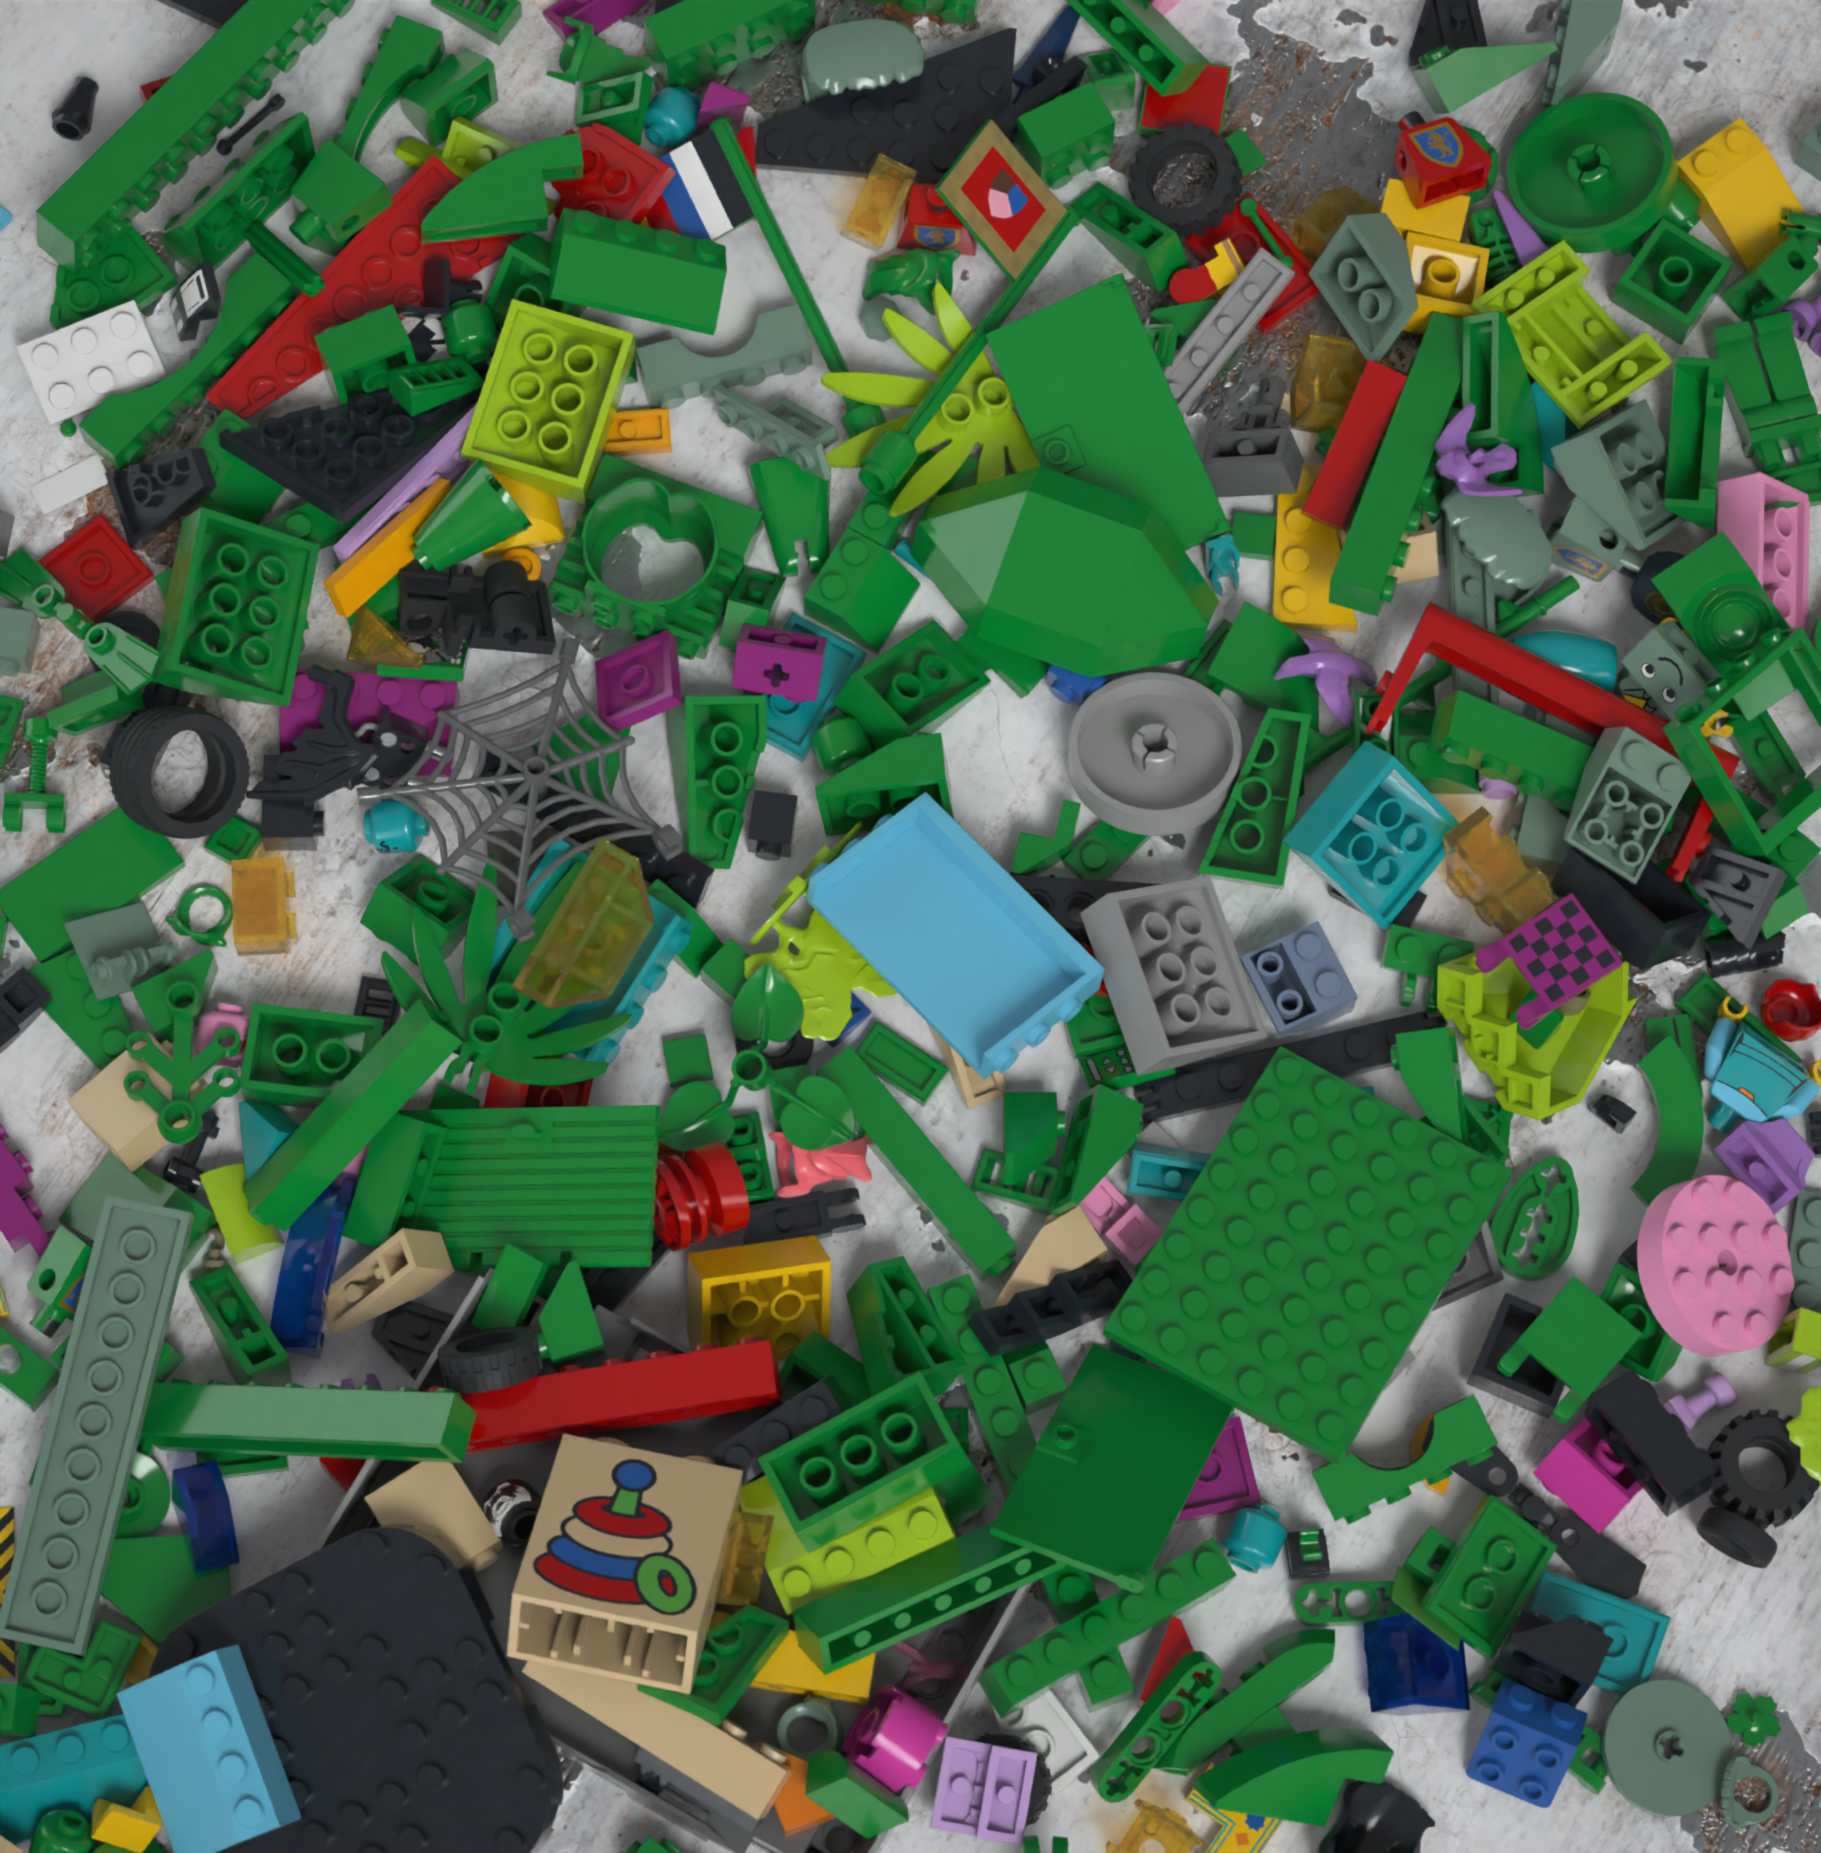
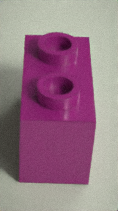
M743 623L737 641L731 687L742 689L750 695L768 693L784 696L792 702L802 703L808 700L816 702L822 684L828 637ZM776 665H782V669L777 668Z

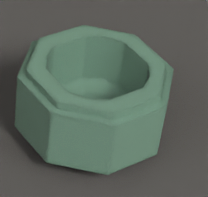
M878 297L864 305L860 326L869 339L885 342L893 338L882 320V314L886 308H889L902 316L894 301Z

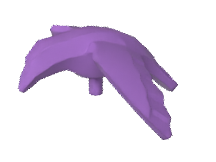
M1469 403L1446 426L1436 442L1435 450L1440 456V459L1435 464L1437 471L1448 479L1455 480L1460 494L1494 497L1523 494L1522 488L1494 486L1486 482L1485 477L1492 473L1513 469L1517 463V454L1514 448L1503 443L1487 453L1483 448L1474 453L1469 452L1466 446V434L1472 426L1476 408L1474 404Z
M1323 635L1304 636V643L1309 647L1310 652L1307 655L1289 658L1276 672L1274 680L1300 675L1316 679V687L1327 707L1345 728H1349L1353 718V704L1348 696L1347 688L1349 677H1354L1367 686L1372 687L1377 684L1376 672L1367 662L1341 650L1335 644V639Z

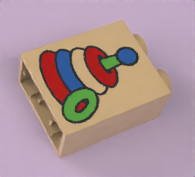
M563 1434L512 1592L507 1656L690 1694L736 1533L743 1470L719 1466L715 1461L703 1456L693 1455L680 1458L631 1448L625 1442L615 1438L600 1437L592 1440Z

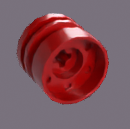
M714 1141L687 1150L684 1160L677 1155L666 1157L663 1162L657 1160L655 1213L653 1216L654 1228L662 1242L671 1251L674 1252L688 1248L690 1243L695 1245L705 1242L707 1232L714 1237H719L747 1227L750 1220V1206L746 1186L733 1155L723 1143Z

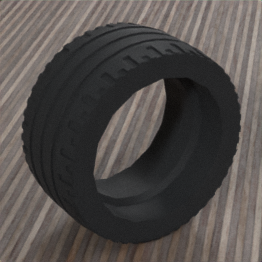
M166 705L148 709L145 713L139 714L138 717L132 719V722L127 724V727L122 730L121 735L118 736V740L114 744L115 747L111 752L112 756L109 766L112 794H114L115 801L127 817L149 831L178 839L205 837L208 834L214 833V831L220 830L228 821H231L245 799L247 787L249 786L250 765L244 743L229 724L209 712L182 705ZM194 731L199 735L207 751L208 771L204 786L195 800L179 812H163L152 794L150 775L155 756L165 742L179 732Z

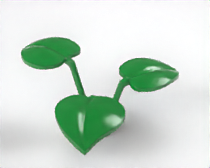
M767 963L747 979L737 994L731 1010V1024L736 1036L745 1042L760 1040L759 1044L752 1046L748 1050L741 1051L734 1057L731 1065L734 1078L730 1080L731 1087L726 1100H722V1095L715 1086L701 1081L689 1082L673 1093L666 1104L659 1124L658 1141L665 1146L686 1153L687 1150L714 1141H720L725 1145L731 1139L736 1129L735 1120L726 1109L733 1105L738 1089L741 1086L750 1091H759L769 1086L790 1101L781 1112L780 1124L784 1136L798 1148L808 1151L824 1150L850 1142L855 1136L856 1120L853 1107L846 1094L836 1083L821 1076H809L800 1082L795 1095L772 1078V1067L761 1052L767 1048L768 1040L781 1043L791 1039L801 1028L804 1020L802 999L794 987L772 964Z

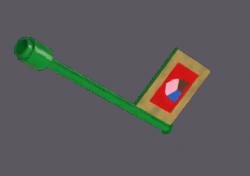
M992 119L985 121L934 190L1008 277L1010 282L901 429L895 432H883L861 461V470L858 473L859 480L867 489L876 494H885L888 490H892L898 485L918 457L914 443L987 345L988 340L985 334L1001 326L1073 227L1079 226L1081 222L1079 213L1074 208L1064 207Z

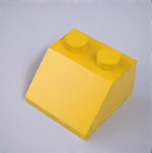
M1408 232L1405 242L1407 244L1418 308L1403 330L1424 335L1433 311L1459 319L1476 315L1469 306L1471 302L1483 295L1490 249Z

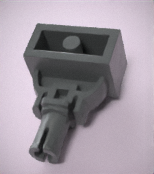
M1268 377L1263 378L1260 382L1256 404L1249 406L1248 412L1242 411L1239 423L1229 431L1209 433L1202 462L1218 498L1297 493L1304 459L1289 428L1290 415L1286 410L1281 409L1284 394L1287 390V384L1283 379L1272 377L1270 383Z

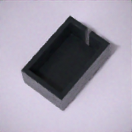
M1573 847L1548 886V889L1559 900L1573 893L1605 939L1622 953V957L1626 962L1638 967L1641 971L1688 954L1713 915L1650 859L1637 883L1632 884Z

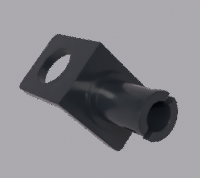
M442 258L428 261L424 264L423 307L405 305L395 307V310L399 317L429 320L449 316L450 304L465 299H474L481 303L483 294H472V291H481L483 287L479 280L450 279L449 259Z

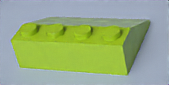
M512 299L460 453L461 456L473 462L480 458L489 469L549 495L586 505L585 497L597 472L636 353L634 333Z
M766 1475L741 1486L739 1503L768 1575L787 1615H793V1610L957 1538L937 1491L932 1486L808 1554L795 1534Z

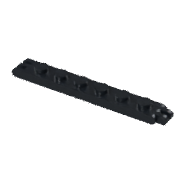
M1426 1011L1177 1069L1175 1070L1176 1073L1137 1084L1133 1088L1135 1092L1152 1089L1153 1093L1142 1095L1137 1098V1101L1144 1104L1143 1108L1157 1106L1156 1110L1148 1111L1141 1115L1143 1124H1150L1152 1121L1156 1123L1245 1102L1279 1046L1339 1078H1345L1392 1067L1390 1049L1391 1045L1396 1044L1395 1034L1443 1028L1448 1026V1022H1446L1443 1016L1428 1018Z

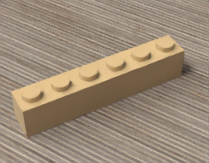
M528 1661L522 1670L524 1674L757 1820L766 1817L794 1770L784 1763L787 1756L783 1752L763 1742L760 1748L745 1739L748 1732L735 1722L724 1718L721 1724L717 1726L638 1691V1683Z

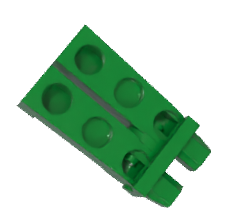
M1791 311L1754 319L1751 326L1749 321L1712 329L1706 345L1711 359H1726L1724 395L1741 439L1744 442L1742 449L1745 458L1754 457L1761 473L1783 468L1785 459L1782 450L1794 448L1799 464L1821 458V414L1817 412L1816 403L1810 393L1793 334L1795 325Z

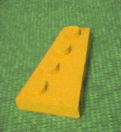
M1303 464L1297 493L1277 494L1272 616L1287 627L1294 629L1356 632L1358 625L1354 610L1328 603L1330 579L1341 549L1335 529L1301 514L1322 466Z

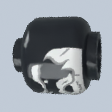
M507 1479L496 1484L488 1492L483 1501L482 1511L502 1543L512 1547L525 1546L529 1542L542 1497L528 1482L521 1479Z

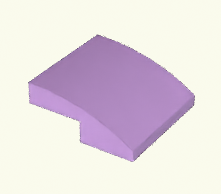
M946 1736L930 1828L1021 1845L1037 1753Z

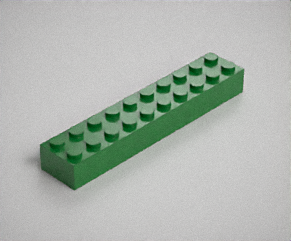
M249 0L36 210L37 245L74 277L84 268L89 270L94 267L103 256V249L113 239L115 241L122 239L130 230L132 220L141 211L144 213L150 211L160 199V192L169 183L173 185L178 183L188 171V164L197 155L201 157L206 155L216 143V136L225 127L229 129L234 127L244 115V108L253 99L256 101L261 100L272 87V80L281 71L283 73L289 72L298 62L300 52L308 44L316 45L326 34L327 25L336 16L343 18L351 10L355 0Z

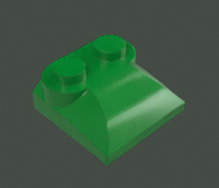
M1616 1262L1599 1298L1642 1333V1336L1618 1363L1630 1370L1633 1369L1638 1375L1651 1382H1660L1675 1365L1683 1347L1667 1334L1652 1313L1642 1289L1639 1272L1621 1262Z

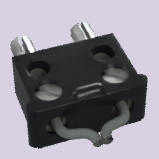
M388 707L381 709L374 723H366L358 731L354 732L357 738H359L366 730L371 729L364 743H374L380 753V757L357 785H379V789H386L392 786L412 769L426 751L431 742L428 740L429 728L390 713ZM437 744L430 757L440 761L446 747ZM414 776L403 786L424 784L425 780Z

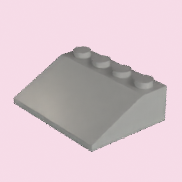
M1210 876L1108 893L1080 912L1096 960L1105 969L1103 980L1137 1076L1173 1069L1268 1038Z

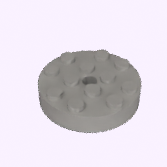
M1145 672L1132 674L1113 680L1096 690L1086 699L1076 713L1069 734L1068 770L1070 780L1083 804L1106 823L1118 829L1140 835L1164 836L1177 834L1206 823L1228 803L1240 775L1242 738L1233 713L1225 702L1209 688L1189 678L1170 673Z

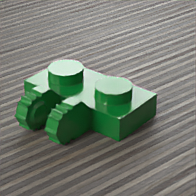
M1390 924L1387 927L1379 968L1403 973L1398 1003L1399 1006L1409 1008L1414 1000L1417 976L1429 979L1424 999V1009L1426 1012L1435 1014L1438 1010V965L1472 953L1475 942Z

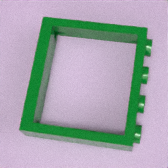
M1778 626L1764 633L1759 638L1760 645L1753 651L1745 652L1736 657L1731 662L1733 667L1725 675L1718 676L1707 682L1702 688L1704 693L1696 700L1686 702L1677 708L1674 712L1675 718L1662 728L1736 852L1744 857L1767 855L1821 807V765L1755 822L1699 727L1778 658H1780L1821 727V658L1803 627L1781 630Z

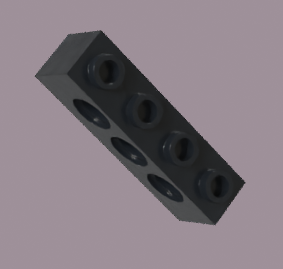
M1010 875L1077 942H1086V945L1089 947L1092 946L1083 922L1072 920L1068 915L1069 910L1075 907L1086 909L1108 893L1161 885L1155 883Z

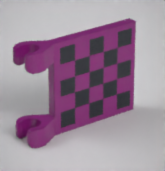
M1573 893L1501 940L1480 950L1476 954L1475 960L1479 970L1487 974L1510 957L1534 990L1538 998L1524 1004L1516 1012V1021L1524 1030L1530 1029L1549 1013L1623 965L1621 959Z

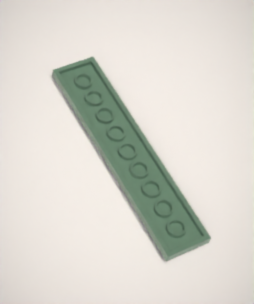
M105 1195L0 1609V1638L81 1656L86 1655L195 1215L191 1212Z

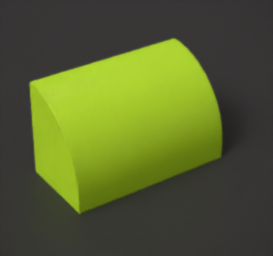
M244 1163L223 1166L199 1175L235 1265L285 1245L277 1227L271 1223L268 1226H264L249 1213L248 1207L250 1204L242 1189L246 1185Z

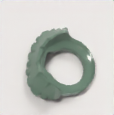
M808 1694L803 1703L792 1706L782 1715L777 1728V1739L782 1751L807 1762L809 1761V1756L821 1751L830 1750L842 1755L844 1735L841 1732L843 1731L840 1725L841 1719L837 1717L838 1711L834 1705L831 1706L832 1702L828 1698ZM811 1717L818 1722H823L828 1730L827 1741L811 1752H799L793 1749L787 1741L786 1731L789 1724L796 1718Z
M1744 1754L1735 1755L1730 1759L1726 1766L1721 1786V1807L1724 1820L1731 1828L1739 1832L1749 1824H1759L1769 1819L1778 1803V1788L1773 1777L1764 1768L1754 1765L1752 1759ZM1748 1776H1755L1766 1784L1769 1790V1802L1763 1811L1759 1813L1749 1812L1739 1802H1736L1734 1799V1789L1737 1781L1743 1780Z

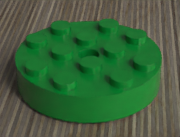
M1606 92L1574 96L1544 110L1519 135L1510 153L1507 166L1508 189L1516 210L1543 243L1553 247L1564 240L1575 253H1595L1611 250L1625 245L1644 234L1667 210L1675 194L1678 182L1677 156L1668 130L1660 117L1651 108L1634 98Z

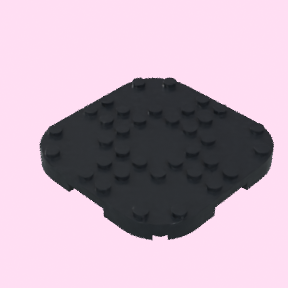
M405 1524L382 1525L354 1532L183 1621L167 1636L154 1658L149 1678L212 1651L234 1645L239 1646L302 1818L217 1853H538L544 1847L554 1831L552 1826L557 1809L563 1801V1775L560 1760L535 1703L527 1704L491 1627L490 1621L494 1620L495 1617L475 1574L465 1558L445 1539Z

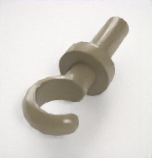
M216 1227L210 1228L206 1232L207 1237L214 1235L216 1241L214 1248L209 1250V1260L203 1261V1267L209 1268V1273L226 1266V1260H220V1253L224 1249L225 1239L221 1230Z

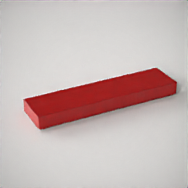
M1370 359L1367 361L1302 509V515L1335 530H1341L1407 376Z

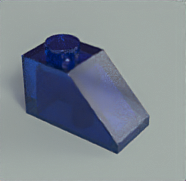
M217 1460L172 1470L171 1501L195 1573L239 1563L240 1558L229 1496Z

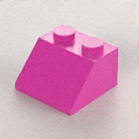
M1586 1418L1580 1421L1562 1438L1533 1472L1542 1481L1547 1491L1563 1500L1575 1512L1578 1519L1592 1527L1598 1534L1643 1489Z

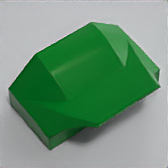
M642 71L579 87L574 125L583 128L591 127L592 123H598L611 128L637 146H640L643 122L647 113L654 78Z

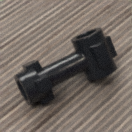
M208 1111L201 1115L203 1126L198 1136L186 1143L180 1158L172 1155L162 1172V1179L176 1186L184 1193L186 1191L191 1193L197 1191L201 1183L199 1175L205 1173V1169L196 1166L207 1138L216 1139L220 1130L217 1127L220 1118Z

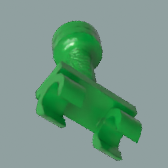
M28 718L24 720L23 739L31 743L28 794L4 793L3 827H5V831L21 832L23 827V809H47L46 829H48V833H65L68 804L65 796L45 794L48 746L57 742L58 731L49 729L47 718Z

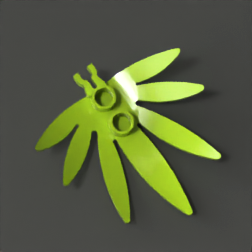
M937 283L932 292L936 319L947 345L953 354L956 355L973 332V329L942 284ZM889 308L884 310L882 320L900 348L917 364L929 372L940 376L954 356L931 335L905 317ZM984 349L914 442L918 455L945 441H950L951 443L925 463L909 480L889 511L890 516L897 517L918 507L936 494L956 474L977 444L982 446V451L976 470V485L1005 476L1004 448L1014 473L1041 466L1025 428L1013 411L1016 406L1003 377L996 378ZM860 372L824 373L821 378V384L824 387L849 399L871 405L899 408L917 407L935 383L912 377ZM911 414L871 428L825 454L828 466L832 468H860L861 461L881 434L885 431H899Z

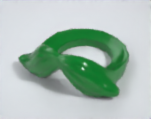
M197 886L186 892L180 901L175 915L166 917L165 921L177 934L190 936L197 943L206 946L226 947L227 942L224 939V935L232 923L234 916L233 904L226 893L219 888ZM204 896L215 897L221 901L224 907L222 920L206 932L191 931L189 911L194 901Z

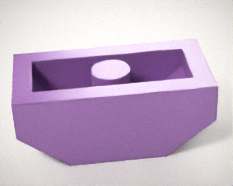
M1784 1118L1766 1123L1746 1121L1714 1149L1739 1181L1754 1190L1765 1201L1774 1215L1778 1214L1805 1189V1176L1815 1156L1813 1150Z

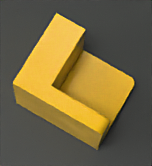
M148 1786L145 1787L131 1808L100 1798L93 1805L91 1838L127 1850L142 1853L162 1827V1818L151 1788Z

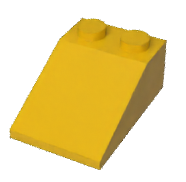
M1741 117L1678 161V176L1701 199V205L1696 212L1701 216L1700 220L1744 271L1764 253L1788 238L1780 235V223L1797 225L1790 224L1787 220L1781 219L1785 210L1806 214L1768 148Z

